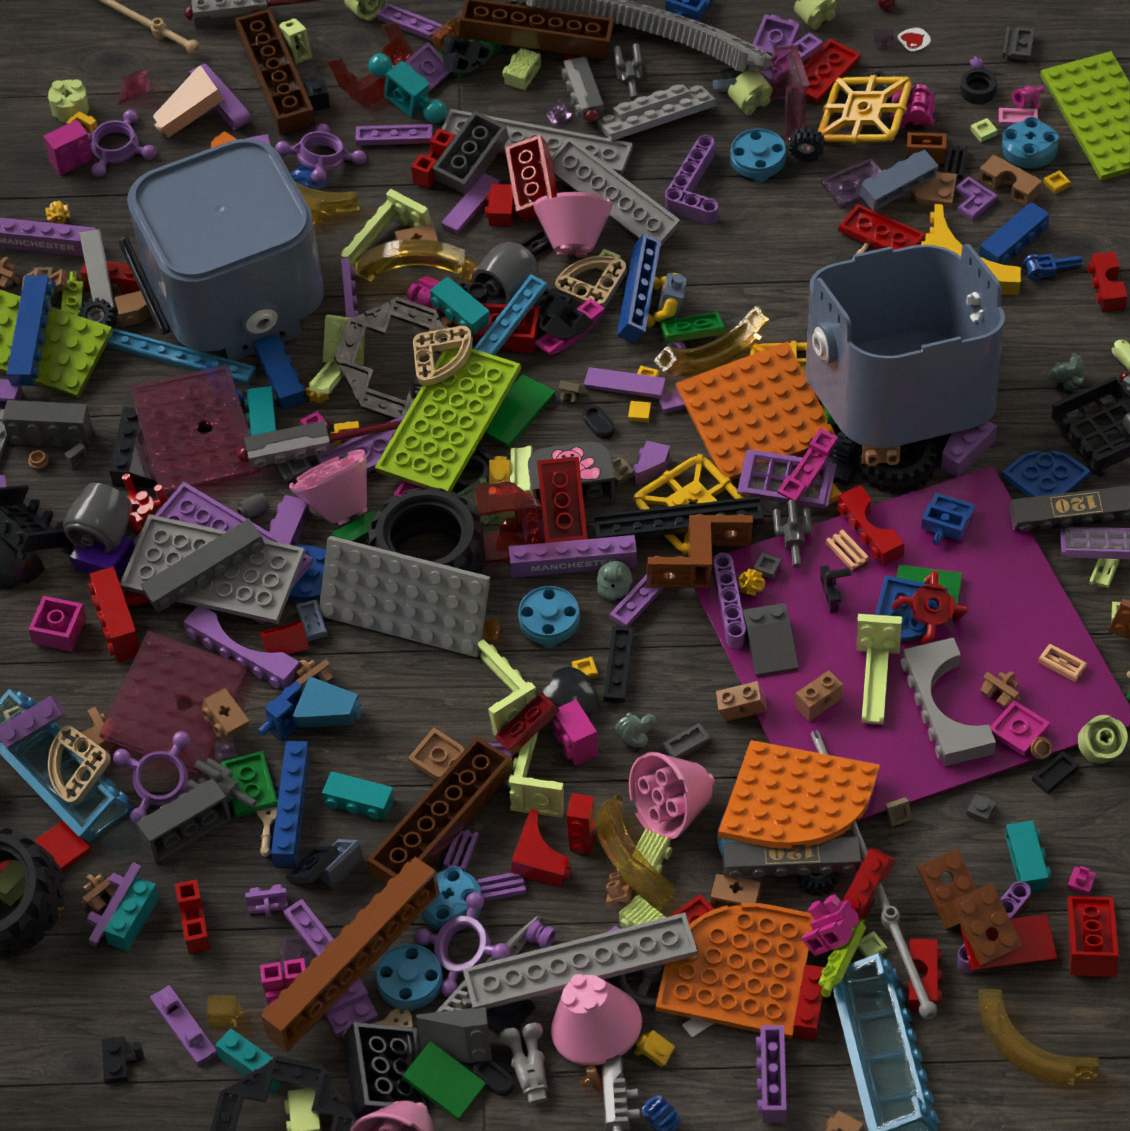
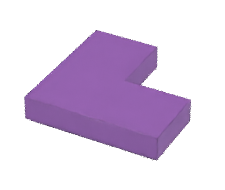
M969 176L958 184L955 192L967 199L958 207V213L972 222L998 200L997 194Z

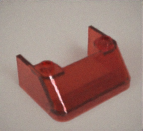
M397 22L381 26L390 42L383 47L382 54L387 55L391 59L392 68H394L401 61L406 62L414 53ZM342 58L326 61L340 88L360 105L365 107L372 106L385 97L386 77L378 78L370 73L358 81L356 76L349 72Z
M509 481L474 487L479 516L515 511V519H508L501 523L499 527L500 532L483 534L485 563L510 560L509 546L545 543L542 506L538 499Z

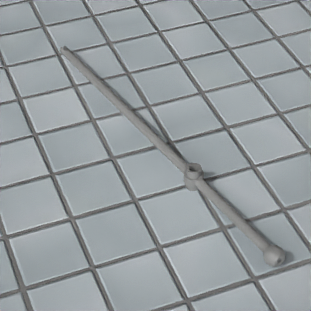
M816 730V738L812 731L811 737L818 753L828 755L820 733ZM855 821L849 830L852 837L859 838L860 857L864 861L868 850ZM880 883L875 893L883 910L881 915L882 924L892 932L921 1003L919 1007L920 1015L925 1019H931L937 1014V1006L928 999L898 926L900 921L899 912L895 907L890 906Z

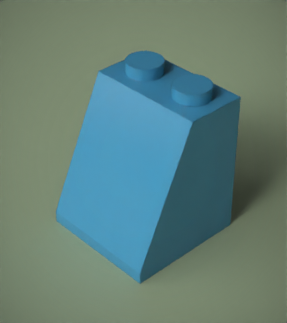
M309 676L293 718L296 725L300 728L353 725L355 719L359 720L363 708L361 707L358 694Z

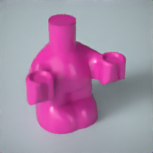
M1043 86L1019 88L1014 90L1012 100L1019 108H1023L1031 102L1033 109L1040 110L1042 107L1039 103L1040 94L1044 93L1045 89Z

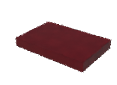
M541 691L495 735V738L513 756L560 710Z

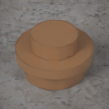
M40 450L33 451L28 458L29 466L35 470L45 468L49 462L48 456Z
M1044 737L1034 739L1030 746L1031 754L1037 759L1047 758L1052 752L1051 742Z

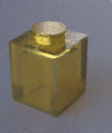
M208 995L207 1018L210 1027L237 1026L238 1017H242V1004H238L236 995Z

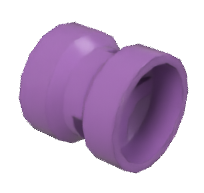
M534 920L527 930L525 939L532 944L538 943L541 948L550 947L556 936V929L544 927L541 922Z

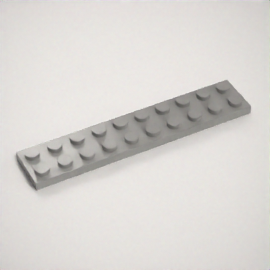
M450 109L442 130L457 135L472 113ZM487 116L507 126L509 139L500 150V153L506 154V146L541 134L549 145L552 156L566 139L570 137L622 176L633 149V143L611 141L609 138Z
M681 913L463 968V974L472 1007L486 1006V1009L563 990L571 982L572 977L577 974L607 979L698 955L686 914Z

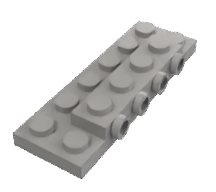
M674 85L668 90L656 91L650 96H642L632 102L618 104L617 107L613 108L614 115L604 116L603 119L597 120L599 129L613 141L717 106L716 99L702 86H693L688 90L684 85Z

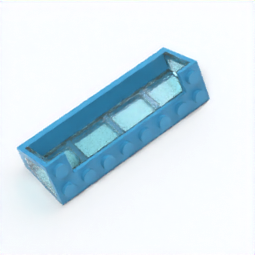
M9 689L0 699V726L35 706L38 702L31 696L27 697L21 691L15 692ZM57 723L48 726L13 748H5L0 739V754L78 837L90 842L134 809L129 803L130 797L123 791L119 792L116 789L117 784L109 777L105 778L103 775L99 777L80 804L72 805L59 796L51 783L48 772L50 748L55 736L62 728ZM67 737V739L75 742L71 737ZM66 746L61 757V775L65 786L84 761L83 758ZM92 764L90 765L91 768H93L94 770L96 769L95 766H93ZM86 771L82 775V781L90 779V771ZM72 791L70 795L75 797L76 793Z
M879 953L850 964L842 981L835 986L833 992L868 1131H938L937 1124H939V1118L932 1108L934 1099L926 1086L928 1077L925 1070L921 1067L920 1062L923 1061L920 1050L916 1048L917 1035L910 1025L912 1016L908 1008L905 1007L904 1001L907 998L904 990L900 988L899 981H901V975L898 969L893 968L888 959L885 960Z

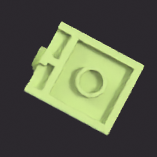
M390 189L386 193L387 201L378 208L377 213L372 219L367 221L361 232L355 235L350 245L344 248L341 258H349L350 266H354L393 218L397 219L402 225H408L412 228L432 224L428 208Z
M326 315L323 362L327 363L310 382L309 391H314L319 395L329 394L342 379L343 375L334 357L346 321L350 318ZM365 332L354 362L362 366L364 365Z
M532 446L511 448L510 486L489 489V497L501 525H505V521L516 520L517 523L525 522L526 518L532 517L542 520L540 507L529 483L528 460L533 454Z
M858 614L856 651H867L862 723L881 725L884 723L889 653L900 654L902 617Z
M482 639L478 642V647L482 651L480 654L481 659L513 691L509 696L488 708L495 737L535 697L536 687L531 682H525L517 669L513 670L505 657H501L492 644L489 645Z
M537 732L518 751L519 757L514 759V774H510L508 787L511 788L510 810L529 813L530 809L539 811V815L562 818L564 813L563 783L526 778L538 737Z

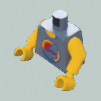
M667 273V276H663L660 279L655 277L653 289L658 290L661 287L658 309L654 316L648 314L646 327H652L656 321L660 322L665 319L677 318L684 298L686 277L678 273Z

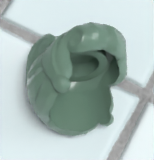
M1073 353L1070 363H1056L1048 375L1049 380L1063 383V387L1066 390H1076L1084 381L1085 363L1083 358Z
M610 561L600 567L597 576V590L601 597L609 601H616L617 598L620 599L629 594L630 585L633 582L629 567L620 561Z
M627 713L626 717L622 718L615 725V732L626 745L633 748H642L648 742L646 734L656 721L655 716L647 714L640 720L637 716Z

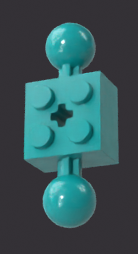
M379 53L371 57L368 63L369 71L375 77H386L384 96L410 118L423 109L424 117L430 123L437 124L445 120L448 112L447 107L441 100H430L428 98L430 83H428L425 77H421L410 65L403 61L392 68V61L385 54Z

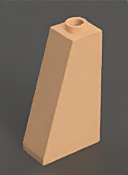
M201 65L153 115L157 121L154 125L160 134L164 132L168 138L224 100Z

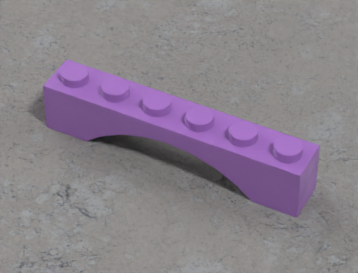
M197 606L183 621L185 632L189 638L202 642L206 648L214 649L223 658L231 659L240 668L250 670L256 677L269 681L275 688L284 690L299 678L296 674V671L301 668L299 661L283 652H258L237 644L222 630L216 613L207 608Z

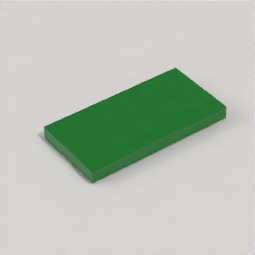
M522 374L509 389L483 436L509 449L556 396V392Z

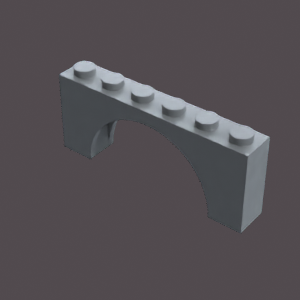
M954 638L904 649V657L901 659L902 669L907 671L909 675L907 677L909 687L911 689L914 688L916 705L921 706L922 720L924 724H928L929 738L935 742L936 756L942 760L943 765L948 766L995 754L996 741L989 724L971 726L955 722L945 716L932 699L931 690L935 682L944 673L960 666V652Z

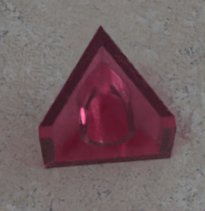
M146 68L121 78L123 83L118 105L151 90Z

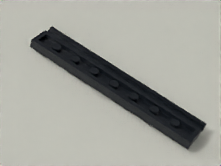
M757 496L594 515L596 538L635 535V538L687 533L689 515H753V525L764 524L760 497Z

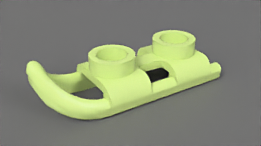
M1111 547V549H1121V547ZM1098 559L1089 584L1092 585L1094 583L1099 587L1109 588L1120 559ZM1099 567H1104L1102 573L1098 572Z

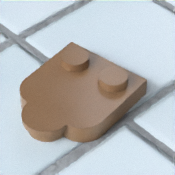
M937 172L935 178L909 191V193L914 195L915 201L919 204L931 206L941 204L943 207L952 208L957 174Z
M433 728L408 757V763L431 778L438 780L460 756L464 748L447 735Z

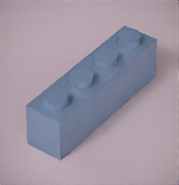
M925 149L919 153L916 152L908 159L897 162L890 169L882 170L877 176L866 179L861 185L860 196L875 211L935 178L938 164Z

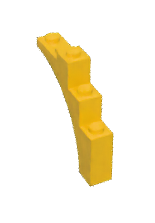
M935 204L934 212H930V224H934V227H930V234L926 233V239L921 241V245L947 248L961 256L963 245L949 230L944 218L943 205ZM980 257L1000 282L1002 295H1019L1021 267L1002 265Z

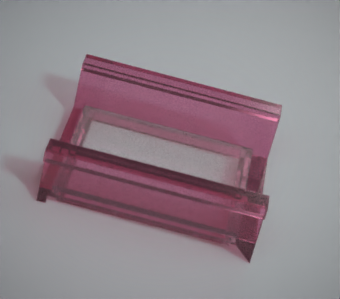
M774 45L772 46L771 96L773 100L786 98L784 135L786 140H790V136L793 131L795 132V129L799 128L801 130V127H805L807 88L810 86L797 45L779 48Z

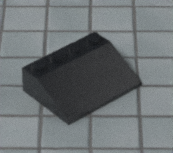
M123 407L109 469L112 485L126 487L122 476L128 473L135 487L154 488L157 485H161L163 489H173L186 428L184 422L145 408Z
M353 1022L343 1035L355 1118L360 1119L390 1106L396 1101L422 1103L429 1111L428 1098L402 1079V1076L420 1055L417 1028Z

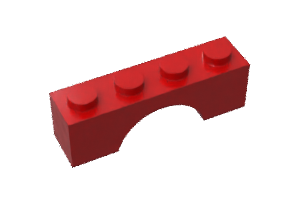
M861 485L839 495V504L837 505L839 513L847 518L850 528L858 533L862 544L867 545L870 549L873 559L878 560L883 566L904 556L905 543L894 529L877 528L867 520L866 517L871 512V498Z

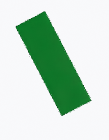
M370 511L331 533V536L357 543L369 537V529H372L371 521L376 512Z

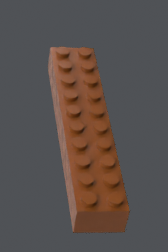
M414 857L411 862H407L402 867L401 872L395 878H391L386 887L372 898L371 903L365 909H361L350 924L343 927L340 935L334 941H330L319 956L312 959L309 967L303 973H299L288 988L281 991L278 999L264 1009L261 1018L267 1038L288 1053L440 895L436 871L417 857Z

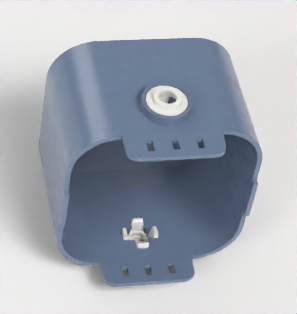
M255 139L233 140L153 169L140 176L131 186L127 203L143 270L170 328L180 343L197 351H217L225 348L228 359L235 361L255 353L254 341L276 334L279 341L286 342L296 338L301 333L300 320L313 313L322 302L324 283L310 208L279 153L271 145Z
M970 244L962 246L961 256L947 248L934 245H914L893 250L892 247H886L855 254L852 260L830 264L818 270L812 276L809 287L805 376L807 382L841 431L858 444L887 448L971 429L987 422L996 411L1005 314L1001 307L1002 289L1000 282Z

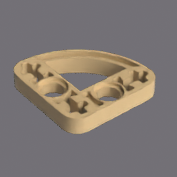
M593 256L581 259L568 266L555 281L556 290L571 296L572 300L582 304L590 298L595 301V299L602 297V300H598L596 303L605 308L626 276V263L622 259L611 256ZM606 268L595 287L574 278L586 270ZM606 281H612L614 283L611 287L608 288L603 286V284ZM580 289H585L587 291V293L583 296H579L576 294L577 291Z
M458 326L423 332L414 337L413 347L416 376L421 385L429 386L440 383L453 376L463 367L469 358L473 344L472 334L468 327ZM440 337L448 338L446 342H438ZM460 347L457 355L447 365L435 371V351ZM423 356L430 357L427 362L419 361ZM427 369L428 375L426 378H424V370Z
M72 726L62 727L53 740L48 757L49 777L55 791L72 805L80 804L109 765L111 760L110 754ZM70 734L76 739L75 742L67 739L66 735ZM88 742V749L81 753L79 750L81 744ZM65 746L84 759L66 786L61 775V757ZM98 755L103 758L101 761L96 759ZM91 764L96 767L95 770L90 767ZM86 771H90V779L82 781V775ZM72 791L76 793L75 797L70 795Z

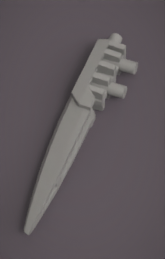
M541 916L535 917L505 943L510 948V957L519 953L527 942L525 937L529 926L534 920L540 922ZM492 955L485 963L495 961L496 959ZM465 980L436 1012L473 1008Z
M618 1054L607 1059V1063L602 1064L605 1127L609 1131L629 1130L630 1119L641 1118L640 1109L629 1110L628 1099L639 1098L638 1089L627 1090L623 1075L622 1056Z

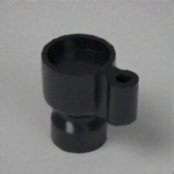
M465 282L459 284L462 289L479 303L487 302L488 292L485 284L479 282L471 285Z

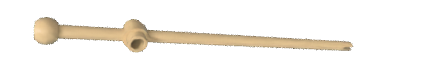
M98 0L151 28L152 34L156 39H163L166 36L184 46L190 54H196L200 50L198 41L187 40L166 29L165 23L160 18H155L151 21L114 0Z

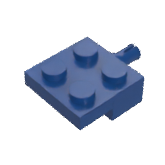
M665 0V11L699 22L714 0Z
M935 493L932 502L928 504L922 517L921 529L935 533L932 543L936 545L937 542V546L941 544L944 536L961 541L975 511V504Z
M295 681L291 686L286 687L275 700L268 703L265 708L266 723L257 729L260 736L263 737L269 731L282 742L297 729L293 714L303 693L302 686Z

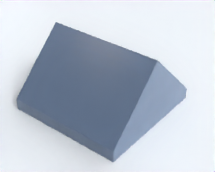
M338 839L332 845L340 851V854L318 876L320 880L332 889L363 861L361 843L358 840Z

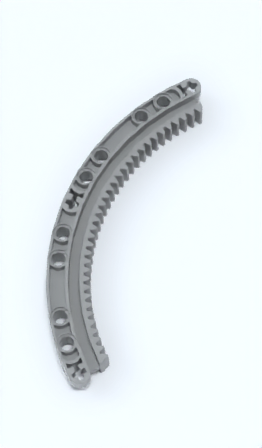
M527 0L526 3L531 7L536 6L538 8L543 7L551 10L556 9L558 11L614 19L613 22L617 24L621 23L622 25L649 31L656 35H662V37H668L676 42H681V44H686V46L697 48V50L712 55V57H716V59L741 72H744L745 68L750 71L764 72V67H770L772 62L771 55L727 32L684 16L629 0Z

